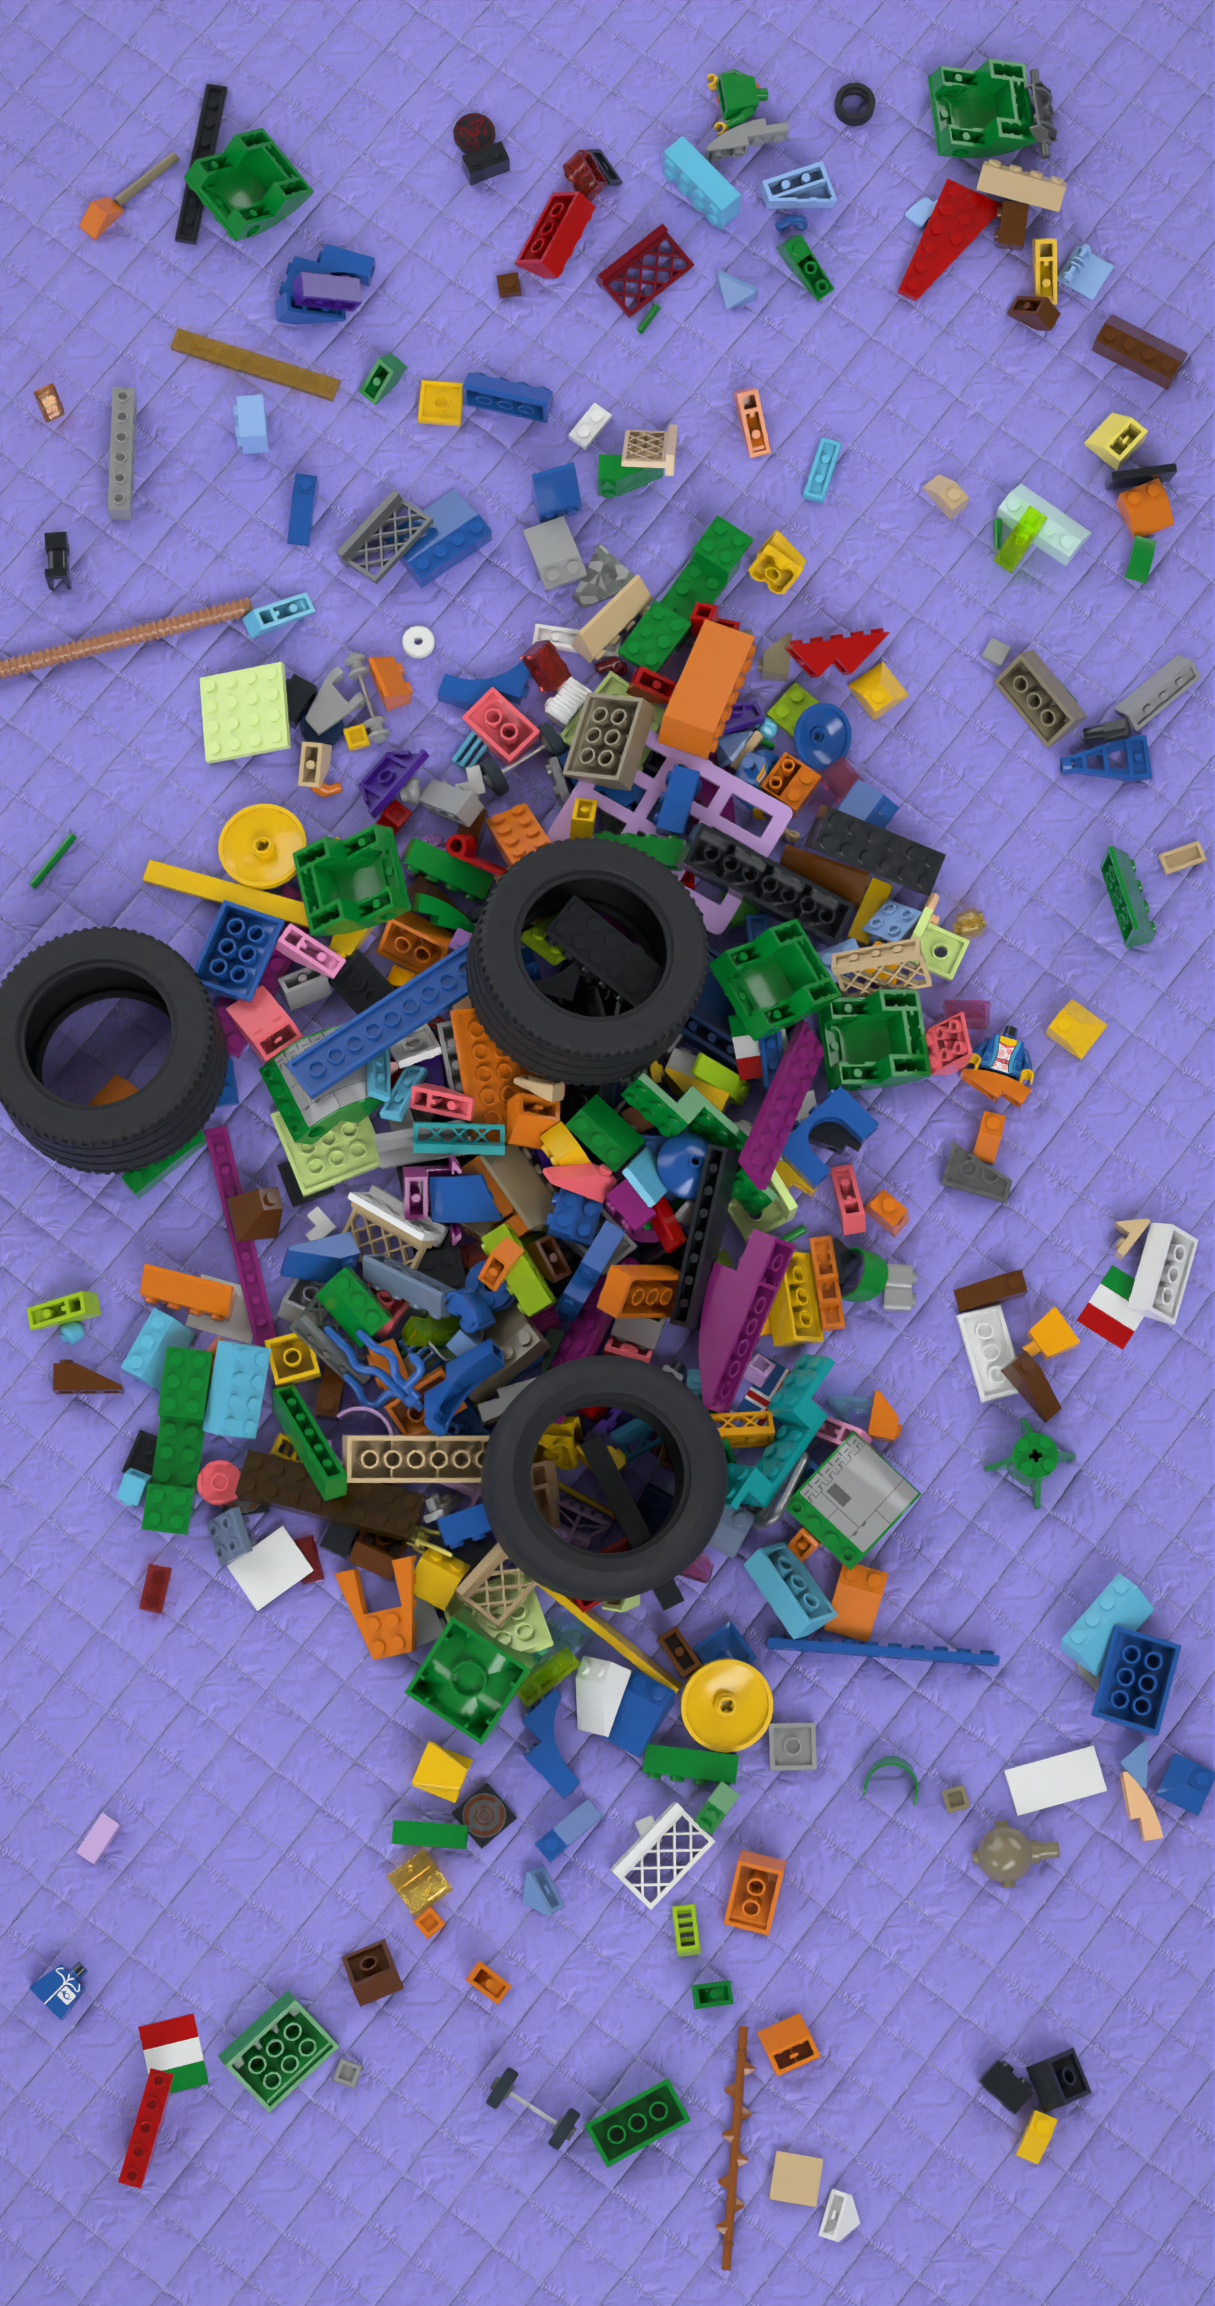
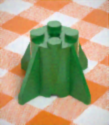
M1025 1417L1020 1419L1023 1437L1016 1442L1008 1458L985 1466L984 1471L991 1472L1008 1469L1010 1476L1021 1485L1031 1486L1034 1509H1039L1041 1484L1051 1475L1058 1462L1076 1460V1455L1058 1451L1055 1443L1049 1436L1033 1432Z

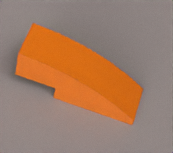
M963 1069L959 1076L960 1079L996 1103L1000 1097H1003L1019 1109L1032 1090L1019 1083V1081L991 1071Z

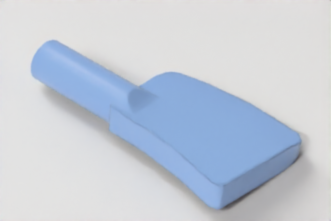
M927 197L923 198L905 213V218L922 229L928 222L937 200L933 202Z

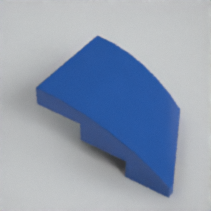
M462 1173L456 1176L429 1177L432 1222L459 1223L503 1220V1215L498 1212L493 1202L494 1197L487 1188V1182L483 1174Z

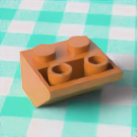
M785 752L762 782L760 788L767 795L789 806L792 809V817L796 818L819 787L822 776Z
M519 1092L507 1100V1144L542 1150L541 1146L544 1143L539 1136L560 1122V1101L550 1102L537 1095Z
M800 2013L756 2032L776 2077L821 2057Z

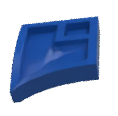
M731 1620L693 1647L704 1664L723 1658L737 1659L750 1664L757 1659Z
M1174 1753L1156 1796L1198 1816L1215 1780V1772Z

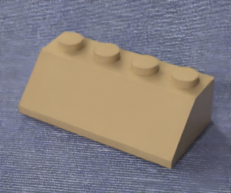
M994 159L984 161L976 190L1052 211H1060L1068 184L1063 182V178L1057 176L1047 178L1043 176V173L1031 170L1030 173L1022 171V167L1010 165V167L1001 165L1002 162Z
M638 574L577 633L571 646L588 663L591 664L595 659L599 661L607 653L605 649L609 645H616L622 638L620 634L624 630L629 632L637 623L635 619L639 615L643 617L650 608L649 605L653 598Z

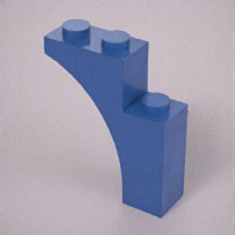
M325 244L324 250H320L317 262L294 256L293 262L288 263L286 275L288 276L286 282L281 283L279 294L282 295L285 291L293 292L292 281L303 271H311L315 274L330 273L333 276L349 275L351 278H360V284L370 286L376 268L375 258Z
M525 656L511 670L487 679H463L444 674L438 691V701L469 710L490 688L494 687L506 700L520 705L522 698L526 699L530 686L527 685L529 679H534L537 667L534 666V658Z
M607 1220L605 1221L554 1310L561 1318L572 1322L575 1321L626 1232L625 1230Z
M491 1338L447 1363L446 1380L424 1392V1422L426 1427L431 1431L433 1430L439 1437L447 1433L455 1412L465 1398L485 1379L505 1367L504 1351Z
M548 1689L539 1698L541 1703L536 1708L531 1706L522 1715L525 1718L522 1720V1724L540 1741L538 1745L534 1742L525 1751L527 1754L525 1760L565 1799L581 1784V1781L569 1770L557 1748L554 1735V1719L562 1695L556 1689L552 1692Z

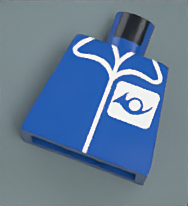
M79 1961L69 1971L63 1965H59L32 1984L29 1989L60 2020H64L86 1989L79 1980L88 1970Z

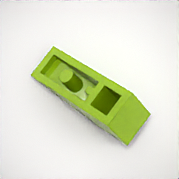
M698 1053L690 1073L697 1080L730 1093L728 1103L742 1106L745 1098L748 1096L750 1085L745 1080L740 1081L738 1074L703 1053Z
M80 1291L26 1308L29 1327L32 1331L64 1325L73 1321H84L101 1315L98 1293Z

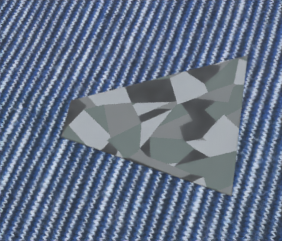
M599 543L586 569L587 577L580 581L573 598L583 608L617 594L635 576Z

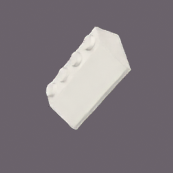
M1151 1223L1127 1308L1141 1316L1175 1325L1199 1240L1173 1224Z

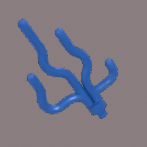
M330 1325L324 1327V1333L346 1354L349 1364L355 1371L364 1375H375L389 1388L381 1393L375 1401H370L367 1399L360 1383L350 1373H345L343 1380L354 1390L361 1406L377 1410L388 1399L396 1397L408 1409L414 1407L419 1413L424 1409V1404L420 1401L422 1395L413 1388L425 1371L424 1362L416 1353H410L408 1356L416 1369L405 1380L400 1375L398 1359L394 1352L388 1347L377 1344L364 1330H357L356 1336L371 1351L387 1358L390 1365V1377L380 1367L362 1365L358 1361L353 1348Z

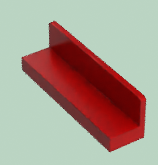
M663 1195L651 1207L656 1212V1217L650 1222L665 1251L671 1253L687 1242V1238L665 1195Z

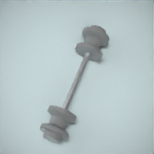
M353 652L344 661L345 666L351 668L348 676L352 680L359 679L364 697L366 698L371 718L364 722V726L371 730V733L368 735L369 741H374L376 744L382 743L390 735L389 730L383 727L386 719L384 716L375 717L363 679V677L370 673V669L363 665L366 657L359 652Z

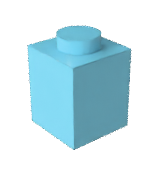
M130 1468L124 1474L116 1498L122 1500V1503L127 1506H138L144 1500L147 1484L150 1483L152 1476Z

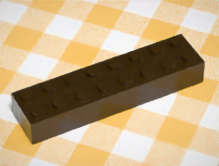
M249 1449L235 1491L238 1498L333 1522L412 1544L416 1542L426 1508V1496L424 1494L382 1483H347L346 1495L324 1501L303 1463Z

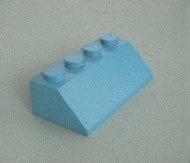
M785 1541L758 1549L747 1560L744 1567L773 1608L775 1614L786 1627L787 1632L795 1640L813 1633L836 1618L838 1614L805 1565L787 1547L789 1542Z
M1118 1573L1061 1639L1060 1650L1095 1677H1098L1103 1671L1114 1626L1137 1632L1155 1609L1135 1584Z

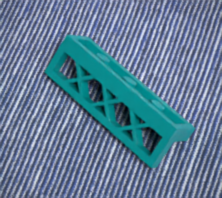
M414 1121L413 1153L505 1155V1124ZM418 1127L429 1128L433 1135L428 1140H418ZM444 1128H451L457 1135L451 1140H444L439 1133ZM455 1128H461L462 1130L458 1132ZM467 1129H474L479 1136L474 1141H467L462 1134ZM491 1129L500 1130V1142H490L484 1135ZM458 1137H460V1139H461L462 1141H455V1140H456Z

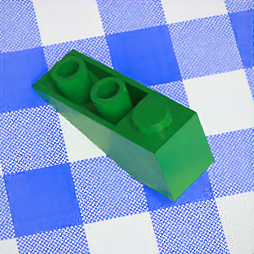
M801 234L792 235L776 247L787 267L816 301H819L834 290L833 285Z

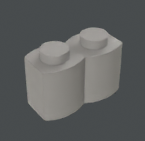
M887 1264L888 1279L883 1289V1311L910 1313L911 1307L916 1306V1293H912V1284L916 1285L917 1271H913V1265Z

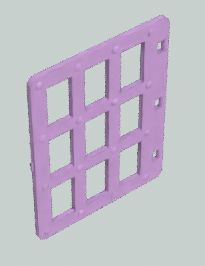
M649 729L645 746L666 757V760L654 779L637 770L633 784L644 789L646 793L636 810L633 812L593 790L596 784L579 780L547 833V837L552 844L558 840L564 841L570 838L575 798L598 800V809L625 823L626 826L622 833H633L636 836L638 832H641L644 835L654 834L658 836L657 838H666L667 836L656 833V826L647 820V817L657 800L661 797L662 791H667L668 786L665 784L668 771H673L674 765L699 771L700 777L720 787L708 808L693 801L689 815L699 820V823L710 826L767 858L792 818V809L715 766L710 760L658 743L659 734ZM731 795L773 817L761 838L720 816ZM683 869L682 871H671L673 875L676 874L678 876L679 882L686 872ZM684 886L686 890L690 891L691 898L694 897L696 906L699 907L700 913L703 914V923L706 926V931L715 936L721 935L742 901L727 893L721 905H718Z

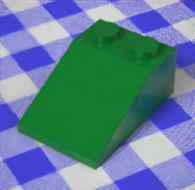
M599 454L598 495L604 498L621 496L663 477L664 468L621 466L622 455Z

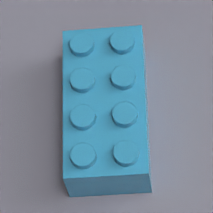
M683 136L664 151L663 174L668 181H673L677 185L679 192L683 196L687 195L692 200L693 206L699 211L702 210L712 225H716L721 230L739 214L741 194Z
M218 1340L203 1431L222 1436L256 1439L271 1353L270 1348Z

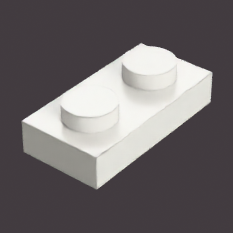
M594 403L569 433L568 438L586 450L611 420L612 415Z

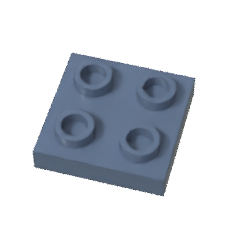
M239 1507L231 1508L206 1522L220 1566L227 1565L253 1551L252 1545H256V1541L249 1540L245 1524L249 1523V1518L242 1517Z

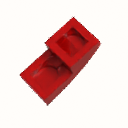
M395 799L381 813V818L375 824L392 827L395 837L411 817L412 812Z

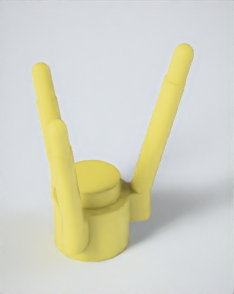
M421 1526L415 1544L406 1542L407 1545L413 1547L412 1550L422 1555L425 1553L424 1549L426 1547L449 1557L453 1555L451 1552L429 1542L430 1536L427 1534L440 1536L439 1530Z

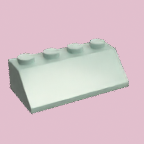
M1020 484L1008 494L998 507L996 518L1001 519L1002 523L1066 567L1092 534L1088 529L1023 484Z

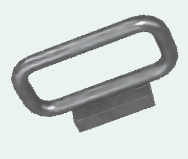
M805 1451L797 1461L798 1463L772 1514L771 1512L781 1494L780 1492L786 1484L784 1482L767 1508L752 1505L746 1506L748 1511L755 1514L753 1526L756 1529L772 1526L783 1515L808 1464L809 1455Z

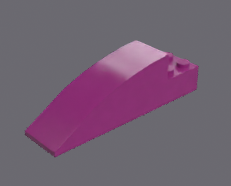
M753 1229L747 1239L746 1249L738 1261L737 1269L714 1262L702 1306L698 1348L702 1401L707 1409L720 1413H729L796 1248L795 1244Z

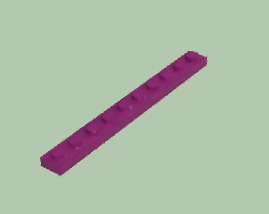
M224 1125L204 1131L254 1343L258 1346H265V1340L276 1338L277 1335L254 1241L236 1242L226 1199L243 1194L228 1129Z

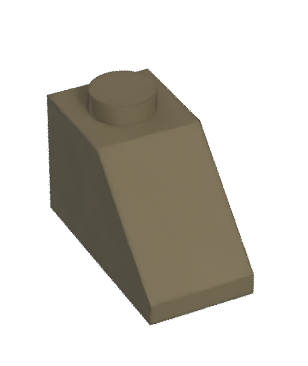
M792 633L784 635L764 651L763 659L759 658L758 672H762V680L787 682L790 655L784 647L790 646L789 641H792Z

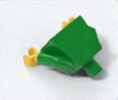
M736 69L720 73L717 77L715 74L707 76V80L712 82L708 83L707 86L712 91L717 90L722 120H726V123L717 122L714 128L716 130L723 128L721 132L717 133L718 136L728 131V128L732 129L753 116L759 101L768 100L767 88H756L753 76H747Z

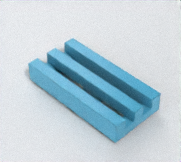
M473 731L452 758V763L465 771L466 767L477 765L488 749L484 744L469 766L465 765L482 742L478 737L462 761H459L476 737Z

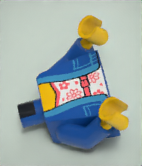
M766 749L757 750L754 753L748 751L734 776L763 792L760 785L777 764L780 757ZM737 797L749 810H753L755 819L766 820L763 816L765 812Z
M1005 1026L1003 1035L993 1034L992 1038H985L972 1051L973 1056L968 1063L975 1065L974 1070L995 1072L1016 1081L1019 1080L1021 1084L1024 1079L1030 1081V1085L1033 1084L1034 1072L1032 1071L1029 1052L1024 1048V1042L1015 1040L1018 1032L1017 1028Z

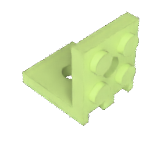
M925 907L910 939L920 938L922 952L929 972L952 982L970 940L931 924L930 920L933 910ZM942 947L946 950L947 955L943 958L937 957L934 950ZM919 959L907 961V963L916 966Z
M774 1170L768 1186L778 1196L761 1211V1218L757 1220L752 1219L736 1199L730 1202L731 1206L728 1208V1215L746 1244L753 1229L769 1233L794 1219L798 1206L776 1170Z

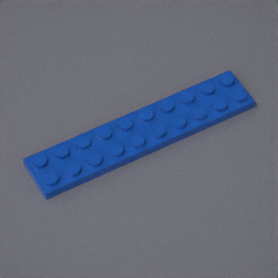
M470 940L285 1063L287 1069L310 1099L313 1100L468 996L470 990H467L466 960Z

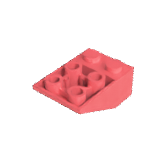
M263 985L257 988L252 1002L238 1000L225 1009L263 1065L280 1051L303 1038L292 1019Z
M960 1012L925 1030L931 1075H951L964 1069L973 1056L964 1012Z

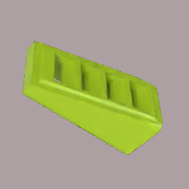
M695 1904L672 1906L678 1957L701 1954ZM680 1914H692V1917L678 1919ZM693 1923L691 1927L679 1928L680 1924ZM694 1933V1936L680 1938V1934ZM695 1943V1945L681 1947V1944Z

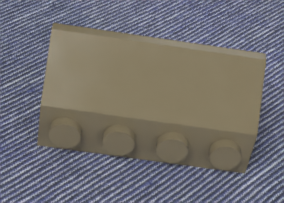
M1034 649L1021 653L993 681L1047 748H1050L1072 732L1087 717V714Z

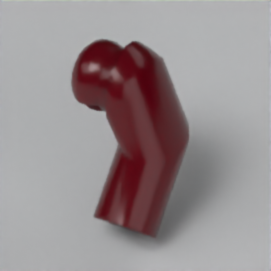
M615 657L595 664L598 674L609 670L617 675H624L628 671L627 664Z

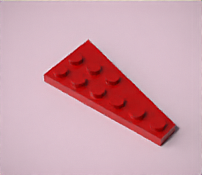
M947 178L897 293L916 302L995 218L997 208L1002 207V204Z

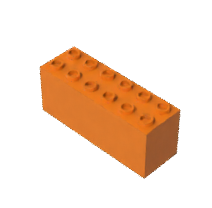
M705 619L663 715L658 743L708 760L711 752L715 753L719 743L717 739L719 736L722 737L726 726L724 723L731 716L733 710L731 707L737 702L739 689L743 688L746 679L744 675L749 673L753 663L751 659L756 650V646H753L755 636Z

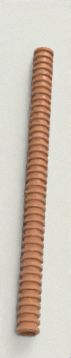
M247 596L244 600L239 598L237 602L232 600V603L225 602V605L220 603L217 607L212 605V608L205 607V610L201 608L197 612L192 610L190 614L185 612L186 615L179 614L178 617L173 615L170 619L165 617L166 620L159 619L158 622L153 620L150 624L145 622L146 625L143 626L142 624H139V627L134 625L131 629L126 627L123 631L122 629H119V632L114 630L111 634L106 632L103 636L99 634V637L92 636V639L87 637L84 641L79 639V642L75 643V641H72V644L67 642L64 646L59 644V647L55 648V646H52V649L47 647L45 651L40 649L37 653L32 651V654L25 653V656L20 654L17 658L12 656V659L5 658V661L0 659V678L6 679V676L11 678L13 674L19 676L21 672L26 674V671L33 672V669L38 671L41 667L46 669V666L53 667V664L58 666L60 662L66 664L68 660L73 662V659L80 660V657L85 659L88 655L93 657V654L100 655V652L105 654L107 650L112 652L115 648L120 650V647L127 648V645L132 647L135 643L140 645V642L146 643L147 640L152 642L154 638L159 640L162 636L166 638V635L171 637L174 633L177 635L182 631L186 633V630L191 632L194 628L199 630L201 626L206 628V625L213 626V623L218 625L221 621L226 623V620L233 621V618L238 620L240 619L239 617L243 616L244 618L253 610L251 601Z

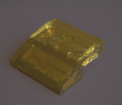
M425 1849L418 1852L386 1876L414 1917H417L453 1890Z

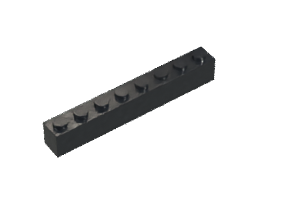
M708 1144L669 1323L700 1329L705 1292L713 1264L718 1259L738 1167V1159L741 1153L739 1150Z

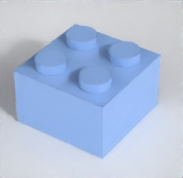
M263 394L238 396L237 405H233L238 447H242L243 454L269 452Z

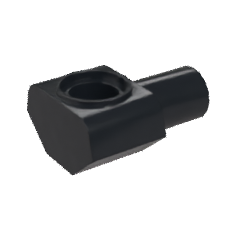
M1128 718L1084 728L1083 734L1086 743L1101 740L1112 742L1132 736V731Z

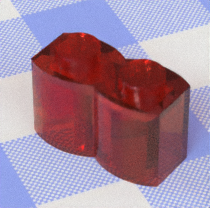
M578 150L563 165L565 177L572 182L574 192L580 191L589 201H592L608 186L604 174L598 168L597 162L589 150Z

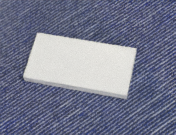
M997 1304L956 1315L980 1402L984 1403L1018 1394L1019 1392L1001 1372L1016 1357L1001 1305Z
M1094 1745L1004 1770L1017 1816L1107 1791Z

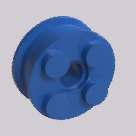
M487 1260L481 1261L469 1271L465 1287L469 1286L476 1291L492 1312H499L509 1308L517 1297L515 1294L511 1296L506 1289V1279L496 1292L490 1291L487 1285L477 1279Z

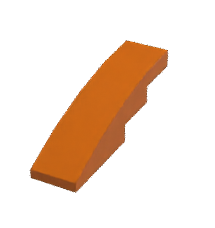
M832 1236L809 1238L822 1331L845 1329Z

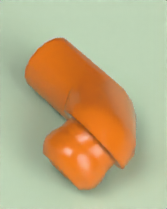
M323 782L320 788L310 787L314 793L323 798L342 792L340 782L330 785Z

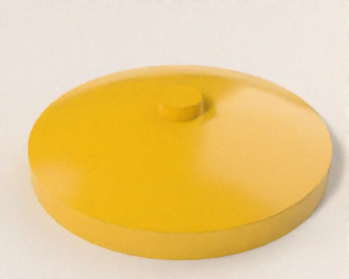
M256 804L240 810L228 820L219 837L218 853L225 871L235 882L246 887L263 890L278 887L288 882L297 874L292 853L308 846L304 828L292 812L274 804Z
M731 1658L713 1660L694 1671L685 1683L680 1698L681 1718L689 1734L705 1748L724 1753L740 1751L758 1741L767 1730L773 1714L772 1692L763 1675L750 1664Z

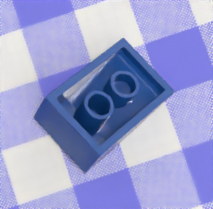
M574 462L532 474V501L540 523L565 515L568 517L574 516L581 511L582 502Z
M350 1231L288 1246L280 1274L285 1277L327 1283L346 1266H351L355 1271L361 1253Z
M634 1670L627 1682L609 1737L599 1736L640 1758L674 1706L675 1691Z

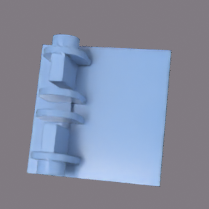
M1084 244L1080 247L1076 246L1058 275L1057 281L1093 301L1114 266L1093 255L1090 251L1091 247Z
M887 899L862 928V931L870 933V940L873 943L875 941L881 942L882 938L890 942L901 941L921 917L922 912Z

